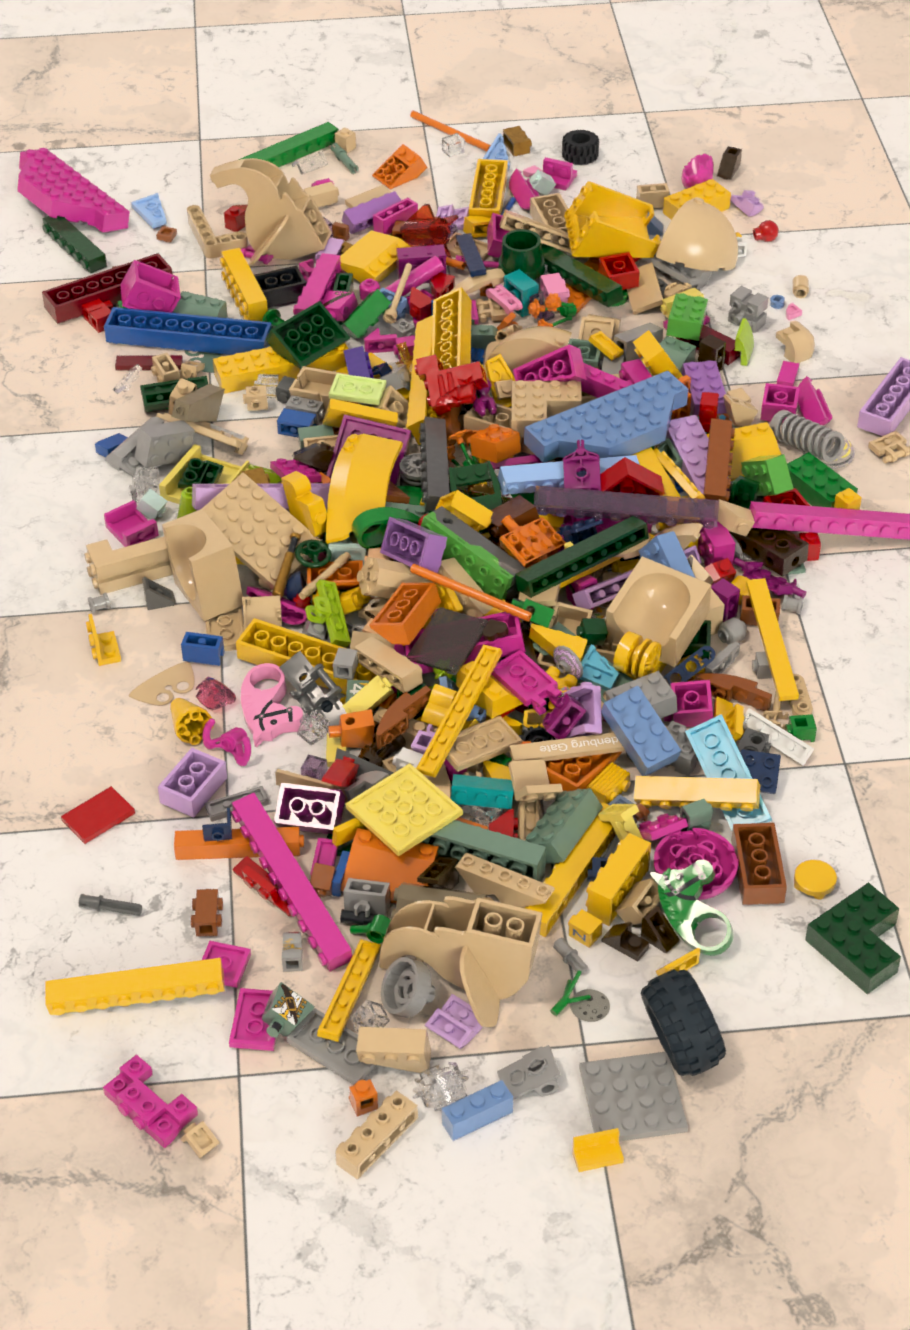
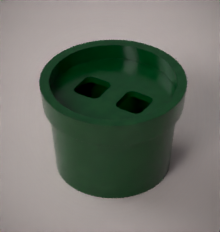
M518 229L506 233L502 239L498 269H502L505 275L520 269L532 280L541 277L545 272V261L542 256L540 236L526 229Z

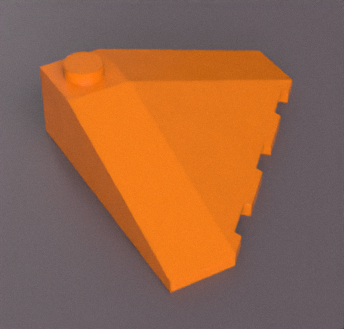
M523 741L521 744L531 743V741ZM622 752L544 761L549 783L561 784L562 790L566 792L587 789V785L611 762L614 763Z

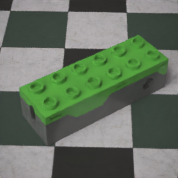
M442 506L420 518L418 525L447 537L442 560L455 558L483 592L500 600L504 599L506 602L517 595L515 574L526 569V567H523L517 560Z

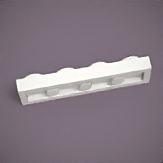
M748 708L744 715L743 728H750L769 734L768 743H771V746L804 766L814 748Z

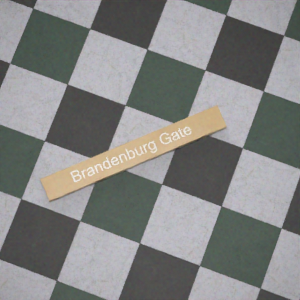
M613 732L510 745L509 751L512 761H551L622 752L625 749Z

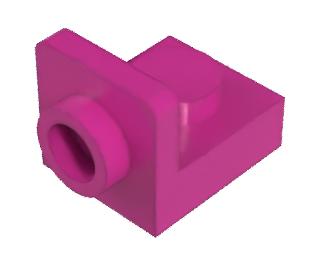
M313 259L299 263V270L306 283L314 268Z

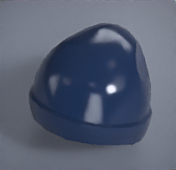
M300 571L288 577L284 596L294 602L293 598L307 586Z

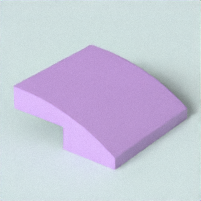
M453 204L438 207L434 223L435 227L462 230L464 217L469 216V207L454 209Z
M454 994L450 996L441 1009H436L425 1024L426 1028L459 1049L468 1044L482 1029L473 1013L471 1005Z

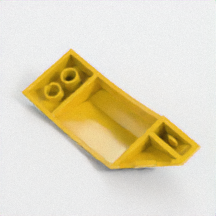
M352 434L348 436L336 460L329 487L326 523L327 544L343 541L350 537L349 533L352 532V523L362 512L386 506L391 472L403 446L401 441L368 434Z

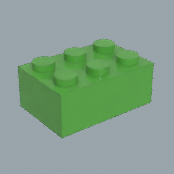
M683 293L676 294L668 318L666 335L699 341L706 316L708 299L701 296H688Z
M784 454L758 456L741 462L742 474L746 478L760 482L757 496L777 495L794 489Z

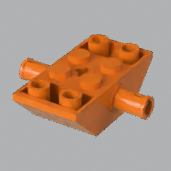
M507 515L501 521L509 533L499 538L500 546L523 567L528 568L556 554L566 543L562 536L543 517L524 526H519L510 515Z

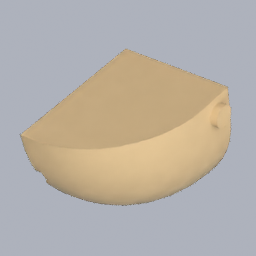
M695 197L684 203L674 215L660 242L656 258L673 264L675 262L684 263V267L718 271L719 268H723L722 270L727 271L736 266L738 242L734 228L727 217L714 206L704 202L703 199Z
M535 326L518 330L504 338L490 353L487 361L501 354L514 376L513 369L567 346L572 332L549 326Z

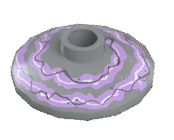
M566 646L556 647L553 657L557 668L565 676L571 674L577 680L580 679L583 675V666L578 656Z

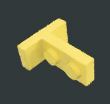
M612 804L598 814L601 821L611 822L619 841L621 839L624 840L628 833L643 839L632 817L639 812L636 804Z

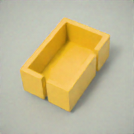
M649 330L633 341V344L636 346L634 351L639 357L643 356L641 360L653 376L669 371L677 379L683 377Z

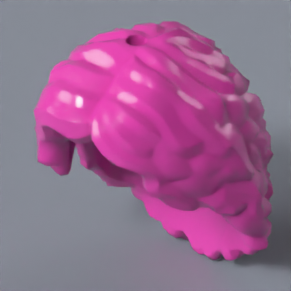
M705 153L696 155L695 158H692L684 166L681 180L686 189L713 179L714 164L712 156Z

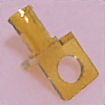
M406 341L396 344L401 359L395 363L396 365L406 364L412 376L410 365L412 364L413 356L409 353Z

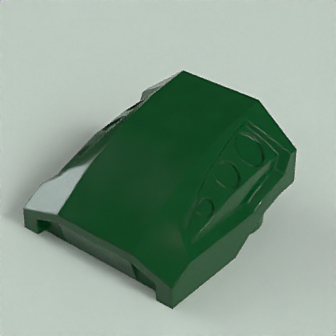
M190 459L188 467L183 473V478L178 483V488L185 489L192 487L193 484H217L224 466L208 460Z

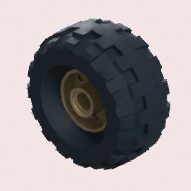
M674 969L648 981V985L641 990L642 1001L658 1039L677 1073L681 1076L689 1074L695 1076L719 1065V1061L726 1055L725 1043L712 1011L690 972L684 969L680 971Z

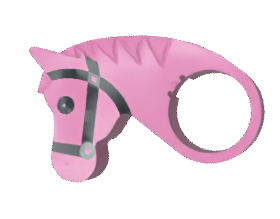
M264 663L253 667L244 678L241 687L243 715L249 731L253 734L255 747H258L263 741H273L274 738L282 733L300 731L305 725L303 711L300 707L290 706L285 708L280 704L286 694L287 687L284 673L275 664ZM264 679H274L279 682L270 689L262 691L261 689H254L255 684Z

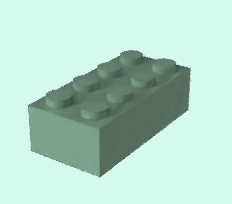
M591 788L563 791L556 796V800L547 808L546 813L536 823L533 831L526 836L525 841L546 847V864L564 862L603 806Z

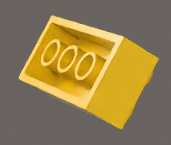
M710 179L664 197L663 214L672 220L680 207L695 197L703 199L704 202L722 212L730 208L731 192L715 180Z
M628 833L624 840L621 839L618 843L615 853L609 855L605 867L599 869L594 882L591 881L586 889V893H588L585 904L587 912L603 921V924L610 926L618 915L615 910L635 882L641 881L649 871L650 842Z

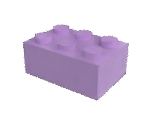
M191 748L158 786L160 803L194 818L227 779L226 762Z

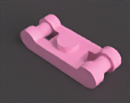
M501 284L495 286L494 289L486 290L487 297L489 299L492 298L498 303L507 315L514 310L518 311L523 308L521 301Z

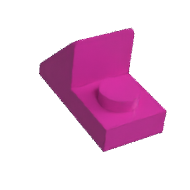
M377 328L364 338L365 352H393V345H395L397 334L380 335L379 328Z

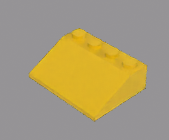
M370 231L340 256L341 269L347 273H353V278L360 283L366 279H373L380 283L397 269L396 248L411 246L398 237Z
M767 422L735 428L734 439H731L734 441L733 451H730V453H733L732 464L729 463L732 466L731 476L728 477L731 478V481L739 476L745 477L741 470V462L758 456L781 454L774 432Z

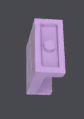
M583 682L580 686L571 687L569 691L564 692V695L566 693L582 703L586 709L584 715L566 738L601 734L600 686H595L591 682Z

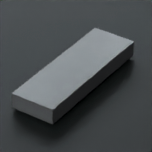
M263 786L206 802L205 808L211 822L226 818L227 808L230 807V812L233 811L232 802L253 792L262 806L269 805V799Z

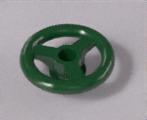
M319 540L303 541L295 549L297 561L309 568L323 567L329 563L332 557L329 546ZM325 550L326 557L323 561L319 562L318 556ZM301 554L308 555L312 562L304 560Z

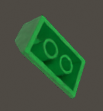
M376 289L357 306L340 326L354 339L363 338L368 332L366 329L370 325L373 327L379 321V315L381 313L384 315L385 311L390 309L388 306L391 302Z

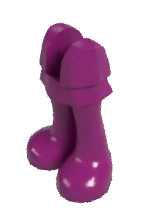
M488 378L489 387L476 390V400L473 402L474 410L481 417L485 416V409H488L491 415L497 412V404L493 397L489 396L491 382Z

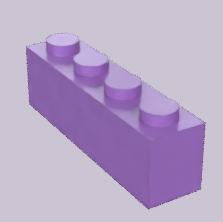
M393 191L381 197L373 198L366 203H360L358 206L344 211L342 222L349 225V232L351 234L373 226L374 214L401 201V199Z

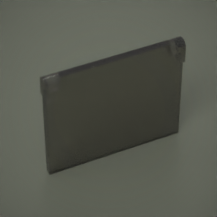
M440 607L406 657L410 661L457 675L483 636V629L489 621Z

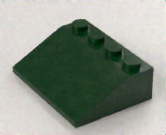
M318 301L272 328L266 341L277 354L302 369L303 366L306 367L351 338L324 305Z

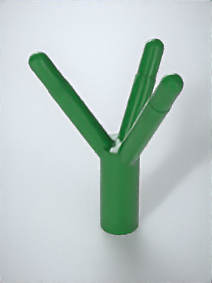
M581 970L577 971L572 981L570 979L567 981L563 997L550 1010L554 1016H557L569 1003L591 998L590 995L569 998L582 973Z

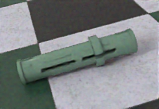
M333 143L335 148L331 145L330 149L334 152L336 158L341 160L350 173L355 174L354 169L358 172L359 167L350 159L345 149H342L338 143Z

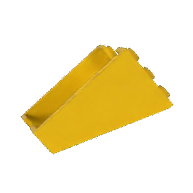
M587 181L585 186H582L577 198H574L572 205L564 214L572 256L606 257L630 252L632 258H653L661 242L660 236L657 234L653 240L649 239L647 225L655 215L653 205Z

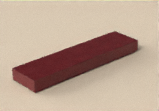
M156 355L117 356L115 370H151L153 366L152 357ZM170 355L177 368L181 370L183 355Z

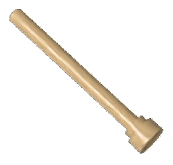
M409 263L405 266L390 309L384 313L383 319L387 323H395L397 319L396 309L412 265Z

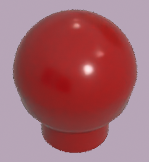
M766 220L757 228H753V236L756 241L771 242L777 238L779 233L777 224L771 220Z

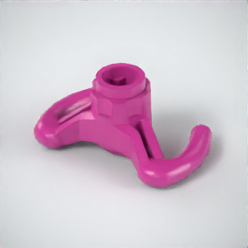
M209 719L203 729L204 746L211 750L216 747L222 748L234 755L238 765L246 766L251 756V742L246 731L235 727L222 734L221 737L211 739L210 732L215 724V720Z

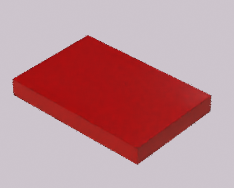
M110 786L62 815L61 820L86 844L134 815L135 809Z

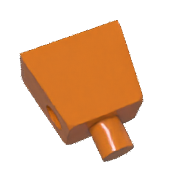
M372 709L340 715L339 725L328 726L329 738L340 737L342 747L364 748L365 745L371 746L374 736Z

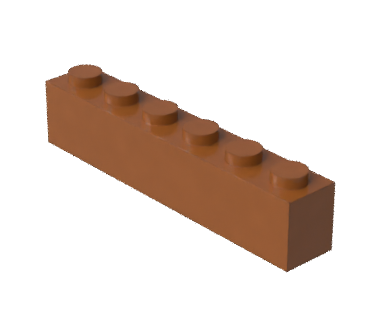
M711 418L703 493L706 498L703 501L707 507L714 508L719 499L726 502L729 501L730 491H726V489H730L731 478H728V476H731L732 466L729 463L732 464L733 453H730V451H733L734 441L731 439H734L735 428H732L731 420Z

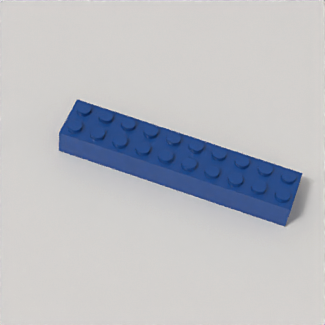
M118 307L112 308L104 325L106 342L225 355L270 347L266 338L272 329L271 322Z

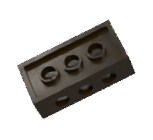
M751 528L747 536L729 531L739 543L743 553L758 562H763L764 566L782 577L808 559L809 543L788 530Z

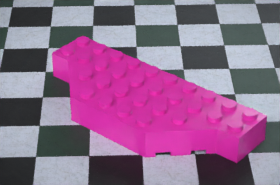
M47 148L28 149L20 152L19 169L21 171L19 173L17 191L47 215L53 218L62 216L68 221L77 223L79 220L88 222L87 225L96 227L102 233L128 228L129 210L67 165L63 160L59 159L55 154L51 153Z

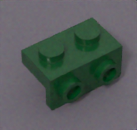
M739 476L730 484L731 494L728 502L750 509L751 501H756L760 482Z

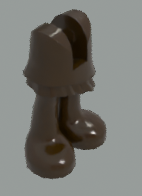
M377 724L374 727V742L371 746L365 745L358 757L382 767L383 760L392 753L401 750L406 745V741L400 734L389 744H386L384 749L377 755V752L380 750L377 748L376 732L379 725Z

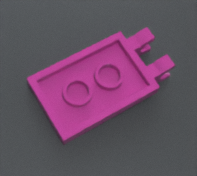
M522 650L498 662L491 673L526 707L532 704L534 710L540 716L546 713V709L543 707L546 704L545 698L549 697V700L555 706L559 696L562 695V692L557 689L558 683Z

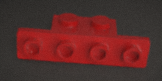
M245 856L233 868V872L249 888H254L264 900H269L287 916H291L288 910L289 904L286 900L283 901L278 893L279 888L276 884L273 885L268 876L269 873L248 856Z

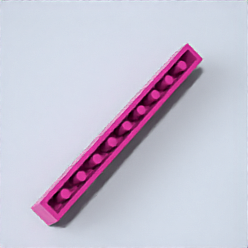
M753 501L750 504V510L755 521L752 528L910 540V514Z
M253 792L232 802L233 811L231 816L234 822H239L243 837H248L251 850L254 854L258 853L260 857L259 862L262 868H267L269 871V879L273 885L276 884L278 886V893L283 901L286 900L289 904L288 910L291 916L297 917L299 929L302 933L306 932L308 943L312 949L317 950V957L321 965H326L329 972L349 963L352 958L350 946L255 793Z

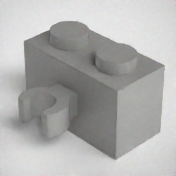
M348 878L343 891L344 910L354 911L355 916L361 911H365V917H369L370 913L384 914L386 916L391 903L390 883Z

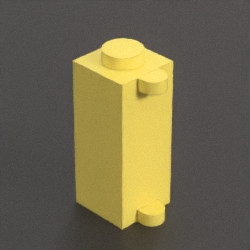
M377 675L342 707L346 713L370 709L373 712L394 693L391 688L393 684L387 677L383 678Z

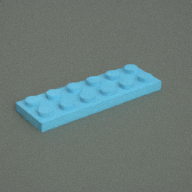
M722 714L685 731L707 778L752 779ZM761 795L759 809H753V811H742L740 808H732L731 811L722 810L731 831L733 824L767 823L772 821Z

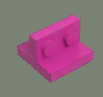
M544 158L543 172L552 176L556 183L554 188L566 191L577 176V170H573V163Z

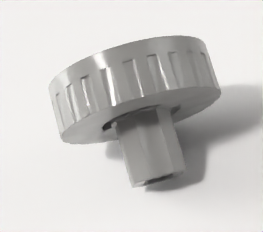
M401 957L390 965L381 986L382 1004L389 1013L406 1018L413 1017L423 1009L425 1004L434 1000L436 988L431 984V974L427 965L408 957Z

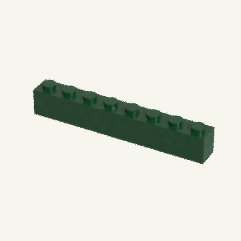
M541 244L542 256L544 257L545 265H547L548 273H559L561 278L565 280V283L607 307L624 300L622 285L560 250L546 244Z
M631 516L516 573L517 590L532 598L649 539L647 523Z

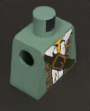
M280 982L271 993L262 1016V1020L269 1025L266 1030L268 1035L278 1037L279 1034H282L284 1037H287L310 1014L315 1006Z

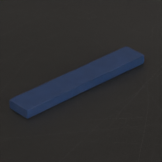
M471 233L457 235L456 241L470 276L486 275V268Z

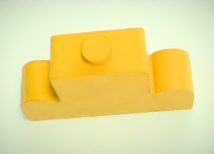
M294 471L282 477L281 480L290 514L309 529L314 537H318L320 540L323 539L327 523V512L323 498L311 492L310 481L304 474Z

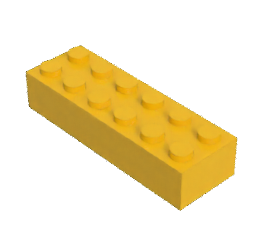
M478 159L469 205V216L479 215L491 218L492 213L501 215L508 176V160Z
M240 248L221 251L220 265L223 268L221 277L225 281L227 290L230 289L231 298H234V303L239 308L240 316H243V320L262 322L264 314L268 311L267 300Z

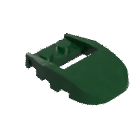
M490 461L456 468L449 467V493L456 491L457 487L492 481L494 494L473 497L471 499L489 510L502 505L500 483ZM486 529L478 531L480 534L488 533Z

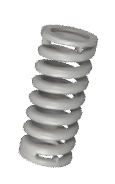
M787 410L777 412L771 420L770 428L774 432L776 440L806 453L809 452L824 461L832 462L836 460L843 451L844 436L840 432L833 431Z

